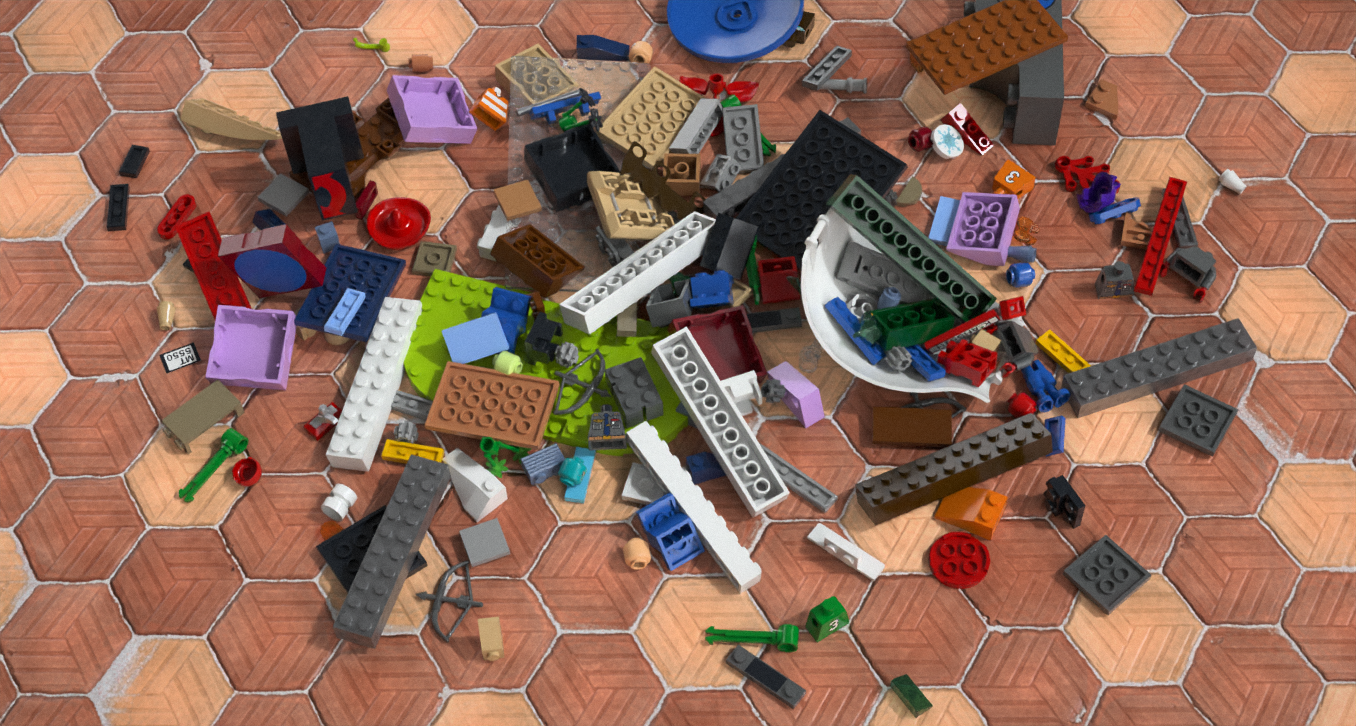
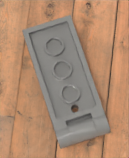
M855 242L847 243L837 275L838 280L879 297L884 288L895 287L901 294L899 305L927 299L928 293L884 254Z

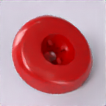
M407 197L389 198L377 203L371 209L367 217V228L373 240L381 247L389 250H402L415 245L426 235L431 221V214L429 209L418 200Z

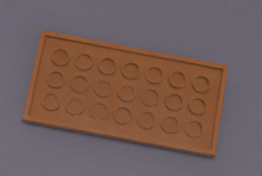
M1004 0L906 42V48L940 91L946 95L1068 41V35L1038 0Z

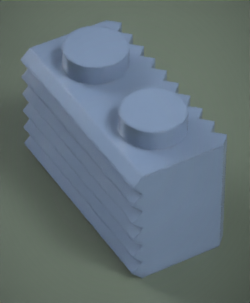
M555 443L520 460L521 466L531 485H534L535 483H543L553 475L558 476V471L565 458L559 446Z

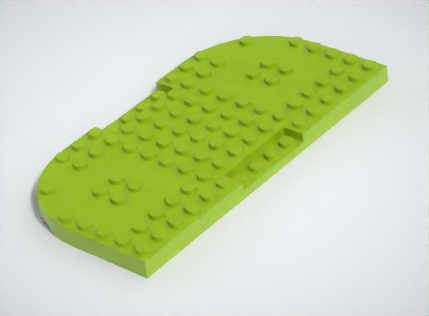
M434 269L420 300L422 303V313L418 316L417 327L415 331L413 330L410 338L411 343L404 360L408 380L415 392L421 398L433 401L447 362H453L442 330L480 318L482 312L490 307L493 288L495 287L524 295L532 292ZM542 299L547 319L562 324V336L554 335L551 343L558 344L560 347L565 342L574 344L578 348L579 358L577 363H573L569 368L560 366V364L556 363V359L553 362L549 361V364L537 361L536 365L528 364L525 340L534 324L531 316L532 310L529 307L525 333L517 338L515 354L520 357L523 364L519 374L557 380L561 386L562 378L556 376L555 371L566 374L593 354L596 349L600 351L605 360V369L641 357L663 402L664 414L647 421L644 407L642 408L643 422L647 421L650 426H654L660 440H664L667 444L675 439L684 427L688 426V416L676 412V408L681 400L651 353L652 346L655 343L669 336L668 326L652 328L651 322L637 319L636 337L617 336L616 315L609 322L596 329L595 332L588 334L564 323L559 303ZM496 354L465 364L494 369L492 361ZM595 355L572 373L578 376V380L590 385L600 370L599 356ZM605 373L597 388L603 391L607 390L611 397H601L600 394L594 392L581 408L572 413L553 414L559 395V386L542 439L589 449L588 434L592 414L601 413L600 407L605 404L612 406V412H619L614 397L606 383ZM564 383L558 410L574 406L582 398L586 388L577 384L570 386ZM622 418L625 435H626V432H628V431H630L631 429L635 428L636 426L640 425V424H637V425H634V426H631V427H628V428H627L626 425H625V422H624V420H623V418ZM627 442V449L595 450L596 453L611 456L635 453Z

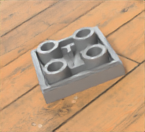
M280 173L257 198L259 202L287 217L307 196L309 189Z
M497 518L459 531L472 567L510 555L509 547Z

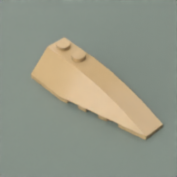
M204 98L185 100L180 120L186 122V125L189 127H199L204 133H215L238 139H282L279 131L267 126L262 127V123L251 121L245 115H237V111Z

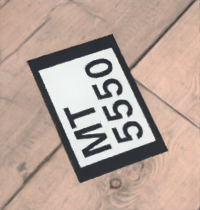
M194 342L160 355L166 373L201 361Z

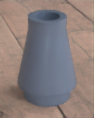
M1032 245L1009 246L1008 257L1026 263H1034L1036 248H1033Z

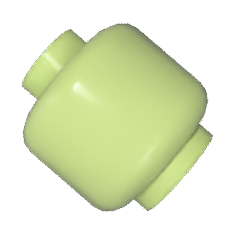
M502 351L499 355L496 354L492 361L496 371L507 375L511 373L519 374L523 365L518 355L508 351Z

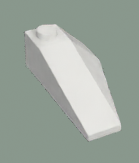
M456 448L442 459L443 463L449 466L450 479L454 484L464 510L476 522H479L508 499L506 487L492 473L459 448Z

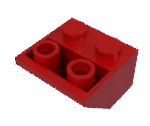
M795 256L757 261L763 304L800 300Z

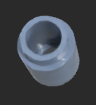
M895 287L884 288L877 302V309L897 306L901 299L899 290Z

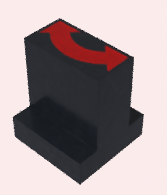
M349 97L276 112L279 130L293 174L308 172L322 221L358 213L347 162L363 159L364 155Z

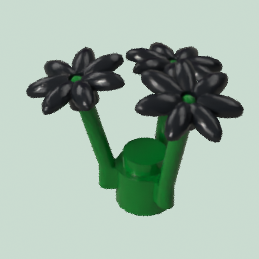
M579 88V94L582 96L580 101L567 112L562 113L563 118L559 119V125L562 131L565 132L578 126L591 124V127H596L597 132H599L603 124L600 121L602 116H598V109H590L592 116L588 117L589 120L577 123L575 116H570L582 104L588 102L591 107L595 106V102L591 96H588V92Z

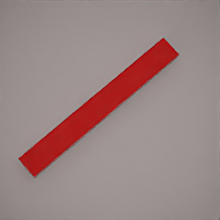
M1169 177L1134 287L1135 292L1149 296L1153 295L1187 181Z

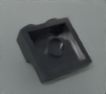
M1063 475L1057 478H1050L1046 482L1048 488L1043 493L1045 496L1044 504L1047 510L1052 511L1055 517L1062 514L1065 522L1070 523L1073 529L1080 526L1086 505Z

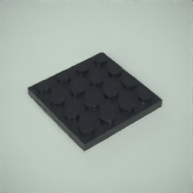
M386 505L316 546L318 552L347 593L386 511ZM419 550L407 578L428 566L427 561Z

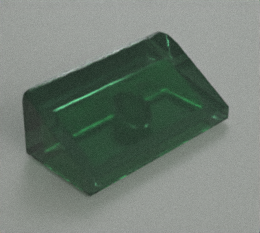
M907 674L891 680L890 687L915 718L933 707Z

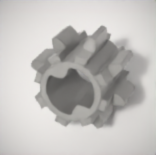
M568 342L562 343L561 347L557 346L554 353L556 354V363L566 368L571 367L573 363L576 364L579 358L578 348Z
M894 346L886 355V362L894 371H904L912 362L910 359L912 356L905 347Z
M402 421V423H399V426H395L393 434L396 441L413 444V441H417L419 433L417 432L416 424L410 421Z

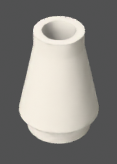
M1226 169L1218 179L1221 185L1237 192L1239 195L1247 187L1233 170Z

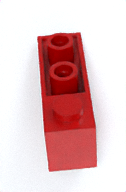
M961 103L940 119L943 125H950L960 133L964 144L979 155H983L994 146Z

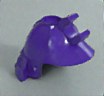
M1107 172L1098 173L1091 187L1084 188L1081 195L1077 194L1080 208L1087 213H1095L1111 205L1115 201L1116 189L1121 185L1118 182H1114L1117 176L1109 175Z

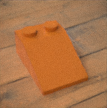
M967 487L945 496L934 518L991 541L1006 509L1008 497L989 489Z

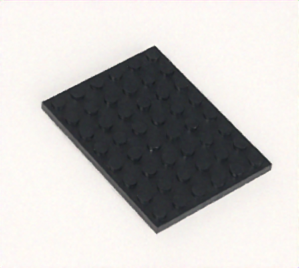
M819 110L736 219L760 227L756 242L780 258L795 256L797 269L801 271L802 258L806 250L805 240L812 234L818 223L819 215H826L830 209L826 203L850 174L860 177L884 199L906 171L908 165Z

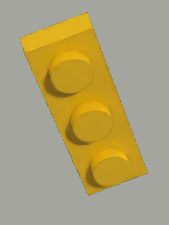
M1048 330L1036 339L1035 344L1068 373L1091 366L1051 330Z
M387 439L381 456L382 460L407 464L411 455L441 463L444 449Z

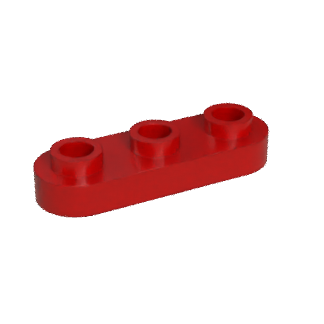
M185 194L179 197L160 222L157 231L162 239L168 240L173 238L177 234L175 226L186 222L195 210L197 204L192 195Z

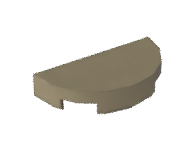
M913 176L896 200V206L914 205L920 200L922 185Z

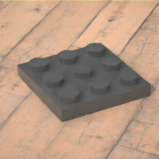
M1184 384L1158 431L1213 457L1239 409Z
M1107 535L1102 537L1063 571V575L1107 615L1111 614L1150 580L1152 576Z

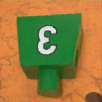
M832 596L810 610L805 628L818 643L849 624L847 611L838 599Z

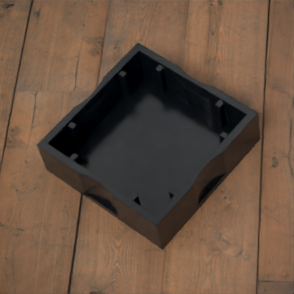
M591 124L578 126L560 135L547 137L524 146V160L556 212L593 199L587 184L588 172L605 171L620 173L612 157L603 148L601 140L591 127Z

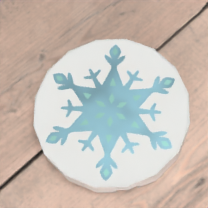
M944 124L939 125L932 131V146L938 155L945 159H955L963 152L964 142L960 133L955 128Z

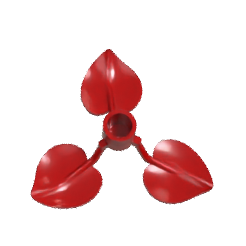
M718 73L710 75L708 82L695 77L680 76L679 82L701 96L702 94L706 95L708 90H710L713 94V99H717V95L724 88L727 95H735L740 102L750 101L755 96L759 87L758 82L736 81L726 86V82H723V76ZM723 117L710 136H717L724 132Z

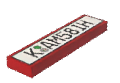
M991 309L925 342L924 345L933 354L947 347L950 341L957 342L1000 321V317L994 309Z

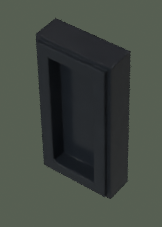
M132 145L119 170L120 176L137 178L150 153L149 147Z

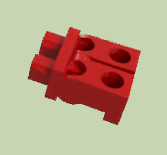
M962 339L959 343L950 341L947 344L946 352L941 351L938 354L937 363L945 366L946 373L972 380V385L980 387L996 368L998 353L968 343L967 340Z

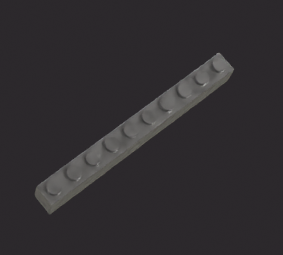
M848 117L839 121L861 135V130ZM785 154L780 155L772 162L766 163L762 168L751 172L745 178L737 180L733 185L722 189L714 196L708 197L703 202L704 214L714 219L717 218L718 213L730 217L739 214Z

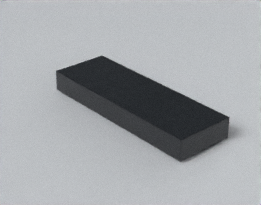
M129 184L110 185L107 217L108 232L126 230L130 192Z

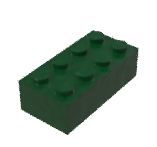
M932 298L869 311L873 316H868L866 330L870 332L871 336L885 351H889L894 346L902 348L924 344L953 329L955 318L938 301Z

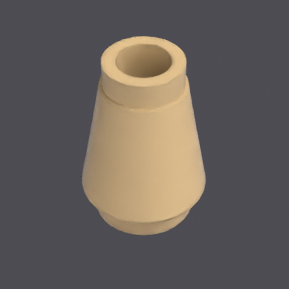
M162 301L157 307L161 330L171 329L176 310L172 302Z

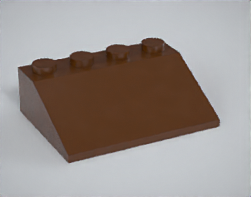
M531 224L498 236L490 252V255L498 263L503 264L512 274L523 280L526 285H529L537 292L539 291L540 296L544 298L556 294L585 268L584 265Z

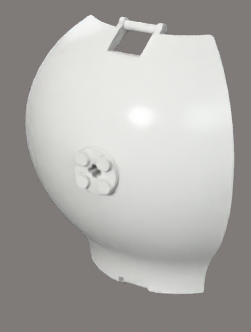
M831 208L826 215H819L818 223L812 234L805 240L806 250L802 258L801 296L809 325L816 339L832 359L857 377L884 388L917 393L956 391L973 395L986 403L990 402V385L992 383L996 385L1002 383V375L1005 369H999L1005 363L1010 362L1002 342L997 351V361H1000L995 373H991L980 387L972 385V380L963 376H955L952 373H945L943 378L928 381L911 364L904 371H894L886 362L887 356L875 365L869 361L825 305L830 300L839 297L846 303L850 312L858 318L859 323L864 329H866L869 311L877 310V302L880 297L838 280L837 275L848 242H855L879 253L881 252ZM930 294L927 295V299L933 298ZM995 301L988 311L997 309L999 304ZM952 314L955 318L953 328L963 324ZM1018 318L1003 320V322L1014 321L1022 327L1025 325ZM992 333L993 336L1000 339L998 333ZM973 334L970 335V336H967V337H965V338H963V339H964V340H967L968 343H969V341H970L971 337L973 336ZM918 344V345H919L928 355H930L936 362H937V359H938V354H939L941 351H945V352H946V347H945V348H943V349H941V350H939V351H937V352L931 354V353L926 349V347H925L924 344Z

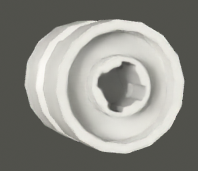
M336 484L330 493V497H327L321 505V510L331 519L342 521L348 513V508L352 507L357 500V495L349 487L343 484Z

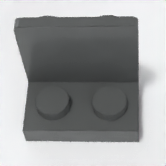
M599 226L596 227L597 235L595 237L599 242L598 247L603 254L606 253L609 256L607 259L612 267L634 253L626 240L608 239Z

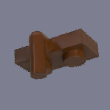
M539 291L526 294L531 296L530 307L533 322H535L539 312L545 313V307Z

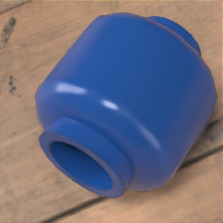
M1026 262L1012 264L1006 271L1007 282L1015 288L1028 287L1032 284L1033 279H1035V270Z

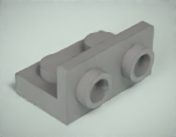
M717 154L700 184L704 188L720 192L722 189L732 185L741 169V165L732 156Z

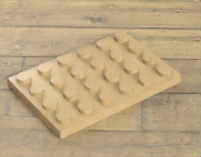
M654 66L602 123L603 127L600 128L599 132L596 130V134L624 153L628 152L632 142H638L647 150V155L642 164L652 170L656 161L664 162V153H672L669 147L700 99L705 97ZM638 146L633 148L634 155L642 157V149Z

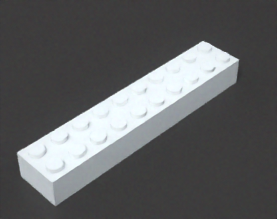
M694 211L559 304L564 323L588 334L595 332L603 324L609 322L613 317L623 312L633 303H636L654 288L663 284L671 276L677 274L698 257L704 255L716 219Z
M385 297L326 453L332 467L369 472L392 409L391 404L394 403L393 399L396 395V390L399 389L405 373L404 360L411 343L410 338L413 330L415 331L417 327L418 316L422 313V303L420 300Z
M685 327L655 343L652 346V355L752 518L786 500L790 492L688 328Z

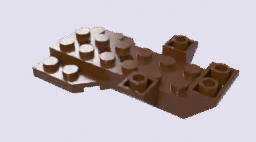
M389 98L376 108L377 113L365 123L363 118L353 112L364 155L363 159L347 162L355 200L361 196L366 187V171L379 160L390 158L401 148L399 143L404 138ZM293 171L289 172L293 180L305 186L313 193L307 171L293 174Z

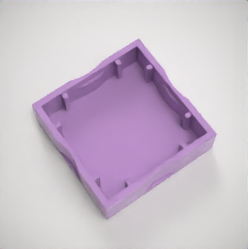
M392 75L386 91L405 142L471 144L477 131V126L472 114L469 113L470 109L465 102V95L458 78H422Z
M218 305L214 326V342L209 354L206 379L211 384L218 379L223 385L286 390L297 327L294 323L295 313L287 310H254L246 307Z

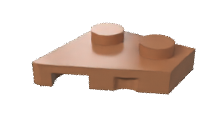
M1101 79L1086 101L1085 107L1117 120V85Z
M1126 213L1120 245L1146 250L1153 228L1148 227L1142 221L1140 223L1131 219L1130 214Z

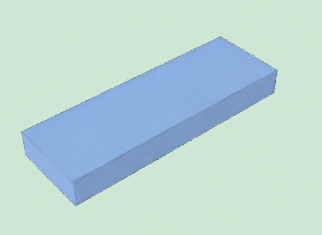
M347 288L326 322L324 331L342 336L364 301L365 293Z

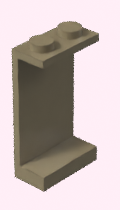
M217 379L161 420L164 425L162 430L168 438L172 437L175 440L174 443L180 450L184 449L190 454L192 452L189 446L190 442L232 411L238 417L245 412L241 402Z

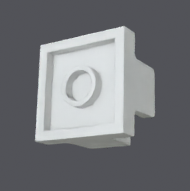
M754 370L721 381L742 416L753 412L749 402L750 399L755 398L758 405L762 404V394Z

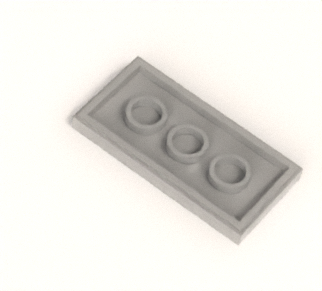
M758 105L722 108L727 156H732L741 165L738 174L750 173L762 168L764 161Z

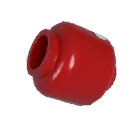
M1024 392L1018 395L1014 393L1007 401L1009 403L1007 410L1016 419L1030 413L1034 414L1037 411L1035 408L1036 402Z

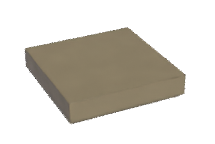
M421 241L412 269L413 274L432 276L434 269L451 273L457 246Z

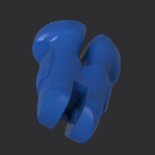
M1038 359L1032 362V367L1028 366L1021 369L1029 391L1032 395L1038 397L1036 406L1040 412L1051 411L1053 405L1059 408L1070 399L1071 394L1069 390L1065 388L1057 390L1055 388L1057 381Z

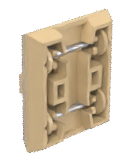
M591 171L587 173V184L608 239L652 241L675 225L672 216L668 215L667 211L661 209L660 194L647 198L642 189L641 181L634 183L632 174L625 173L620 176V173Z

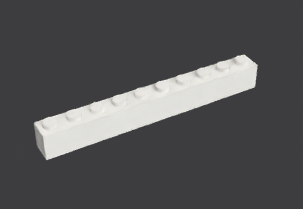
M645 421L626 432V442L664 493H672L680 511L691 518L700 541L738 592L741 594L760 582L762 572L760 566L756 562L753 563L749 558L748 550L744 546H740L735 533L728 530L723 517L716 514L713 504L709 500L706 501L703 497L701 488L698 485L695 486L691 481L692 478L689 472L682 469L680 461L675 455L672 456L667 443L664 440L661 441L658 437L655 427L650 426Z

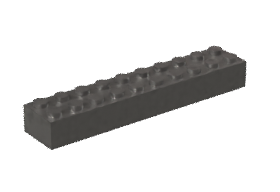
M1237 318L1065 374L1061 389L1069 390L1071 397L1068 401L1077 418H1081L1253 361L1257 346L1240 319Z
M415 455L410 456L333 625L337 638L373 649L376 648L451 478L448 464Z

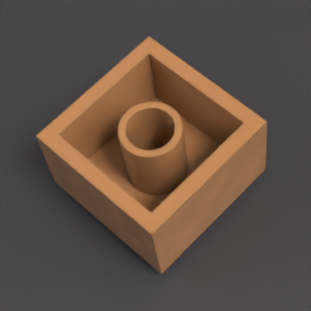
M664 153V165L671 171L665 184L680 196H692L694 192L700 194V154ZM663 167V177H664V176L666 175V170H665V168Z

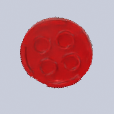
M950 532L942 535L931 546L928 563L933 576L939 582L951 588L966 589L979 584L986 577L990 566V554L985 544H982L972 534Z

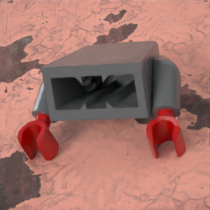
M1196 246L1177 248L1165 259V263L1162 262L1161 269L1163 270L1161 277L1167 275L1168 267L1170 266V268L1197 287L1201 286L1200 289L1195 290L1193 299L1196 295H1200L1199 303H1202L1206 295L1205 291L1209 290L1216 279V268L1214 267L1216 260L1211 252H1204Z
M1014 321L1000 322L982 329L987 330L986 332L991 335L994 331H997L1009 360L1012 362V364L1005 363L999 369L1007 371L1003 375L1004 378L1008 377L1014 370L1018 371L1030 366L1034 356L1038 354L1037 346L1028 329Z

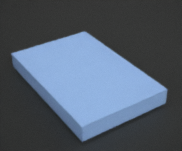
M940 196L929 234V239L933 243L943 246L948 245L960 200Z
M496 312L442 330L450 356L455 363L465 364L509 349Z

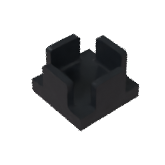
M539 312L525 340L528 364L536 365L537 361L549 364V361L553 362L556 357L554 353L559 345L551 343L554 335L561 337L563 334L562 324L547 319V314Z

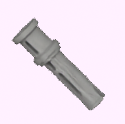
M867 78L829 79L820 89L847 90L849 93H852V91L867 93Z

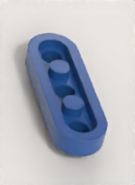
M1139 197L1128 198L1104 207L1098 212H1090V222L1101 224L1105 222V219L1121 217L1122 213L1135 212L1141 206Z

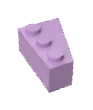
M787 361L767 371L769 380L777 379L780 380V385H784L785 395L782 401L805 428L825 417L819 389Z

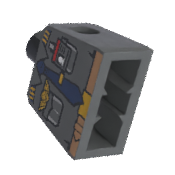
M1117 261L1114 265L1102 268L1095 281L1098 299L1134 296V280L1129 264Z
M602 405L600 407L601 413H593L588 434L589 450L627 449L626 435L620 412H612L611 405Z

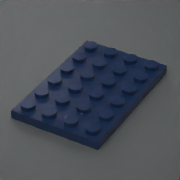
M336 244L324 265L326 272L323 286L311 288L294 319V323L296 326L329 333L324 331V326L347 288L364 292L365 299L342 337L367 342L373 331L385 297H390L406 266V260Z

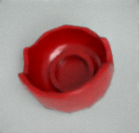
M252 457L241 459L235 463L232 469L233 479L241 486H253L262 476L261 465Z

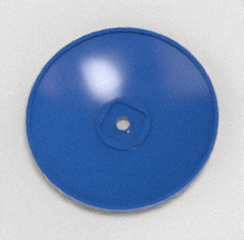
M669 0L667 5L669 28L678 44L698 58L717 63L745 62L772 52L791 37L797 29L804 12V0ZM736 14H740V15H741L740 17H737V18L733 17V16L736 15Z

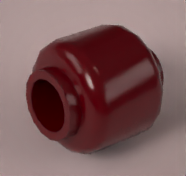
M926 126L912 130L908 137L909 146L917 152L932 148V130Z

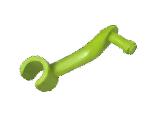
M353 38L355 47L360 49H381L382 52L390 50V44L387 43L385 38L381 39L379 44H365L358 42L357 38Z

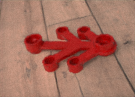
M1060 156L1054 165L1057 171L1063 173L1066 181L1065 189L1068 192H1074L1077 186L1076 181L1072 179L1071 173L1077 175L1083 190L1084 188H1090L1087 181L1093 183L1095 176L1092 174L1107 172L1109 174L1110 166L1106 163L1092 167L1094 158L1091 156L1071 160L1068 156ZM1083 165L1085 168L1080 169L1076 166Z

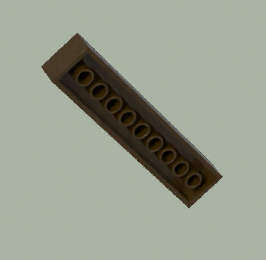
M1032 413L1024 415L855 484L857 502L872 522L878 525L1052 453L1051 433Z

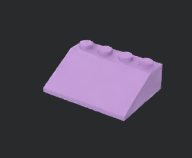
M963 192L946 248L947 251L985 265L1005 266L1008 249L1020 210L1017 195Z

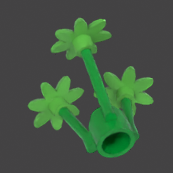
M482 437L480 443L481 450L485 452L484 457L489 461L486 462L487 467H489L486 470L494 476L497 475L499 478H502L501 472L508 470L504 466L506 459L499 462L497 457L493 460L491 455L495 454L498 456L499 448L509 449L516 453L513 461L519 459L521 464L520 459L529 455L527 452L531 450L530 448L507 445L491 437Z

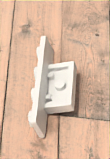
M818 523L807 536V539L872 581H875L885 568V564L821 523Z

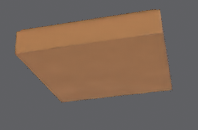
M528 180L494 189L493 193L507 221L542 210Z

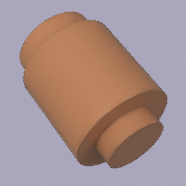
M412 54V58H408L409 69L412 68V72H424L433 69V55Z

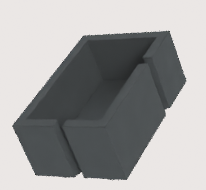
M691 279L674 282L678 296L676 299L671 283L654 288L646 305L652 328L657 326L664 328L673 319L691 315L693 307L690 305V299H693Z
M641 357L605 369L606 383L627 428L643 422L642 408L644 407L647 421L664 415L663 402Z

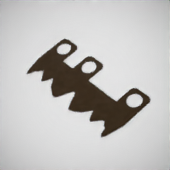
M632 142L623 159L620 176L625 173H631L634 183L641 181L642 189L647 198L660 194L661 209L669 212L677 210L678 219H683L694 211L703 214V207H697L694 199L695 197H700L703 202L706 199L698 192H694L689 203L665 184L671 173L670 169L661 161H656L652 171H649L642 165L647 155V150L638 142ZM635 146L642 149V157L634 155L633 148ZM658 166L665 168L666 175L664 177L658 175Z

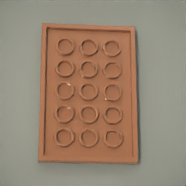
M448 361L426 419L425 429L475 439L491 437L504 444L539 450L560 386L559 381L517 373L507 375L495 369Z

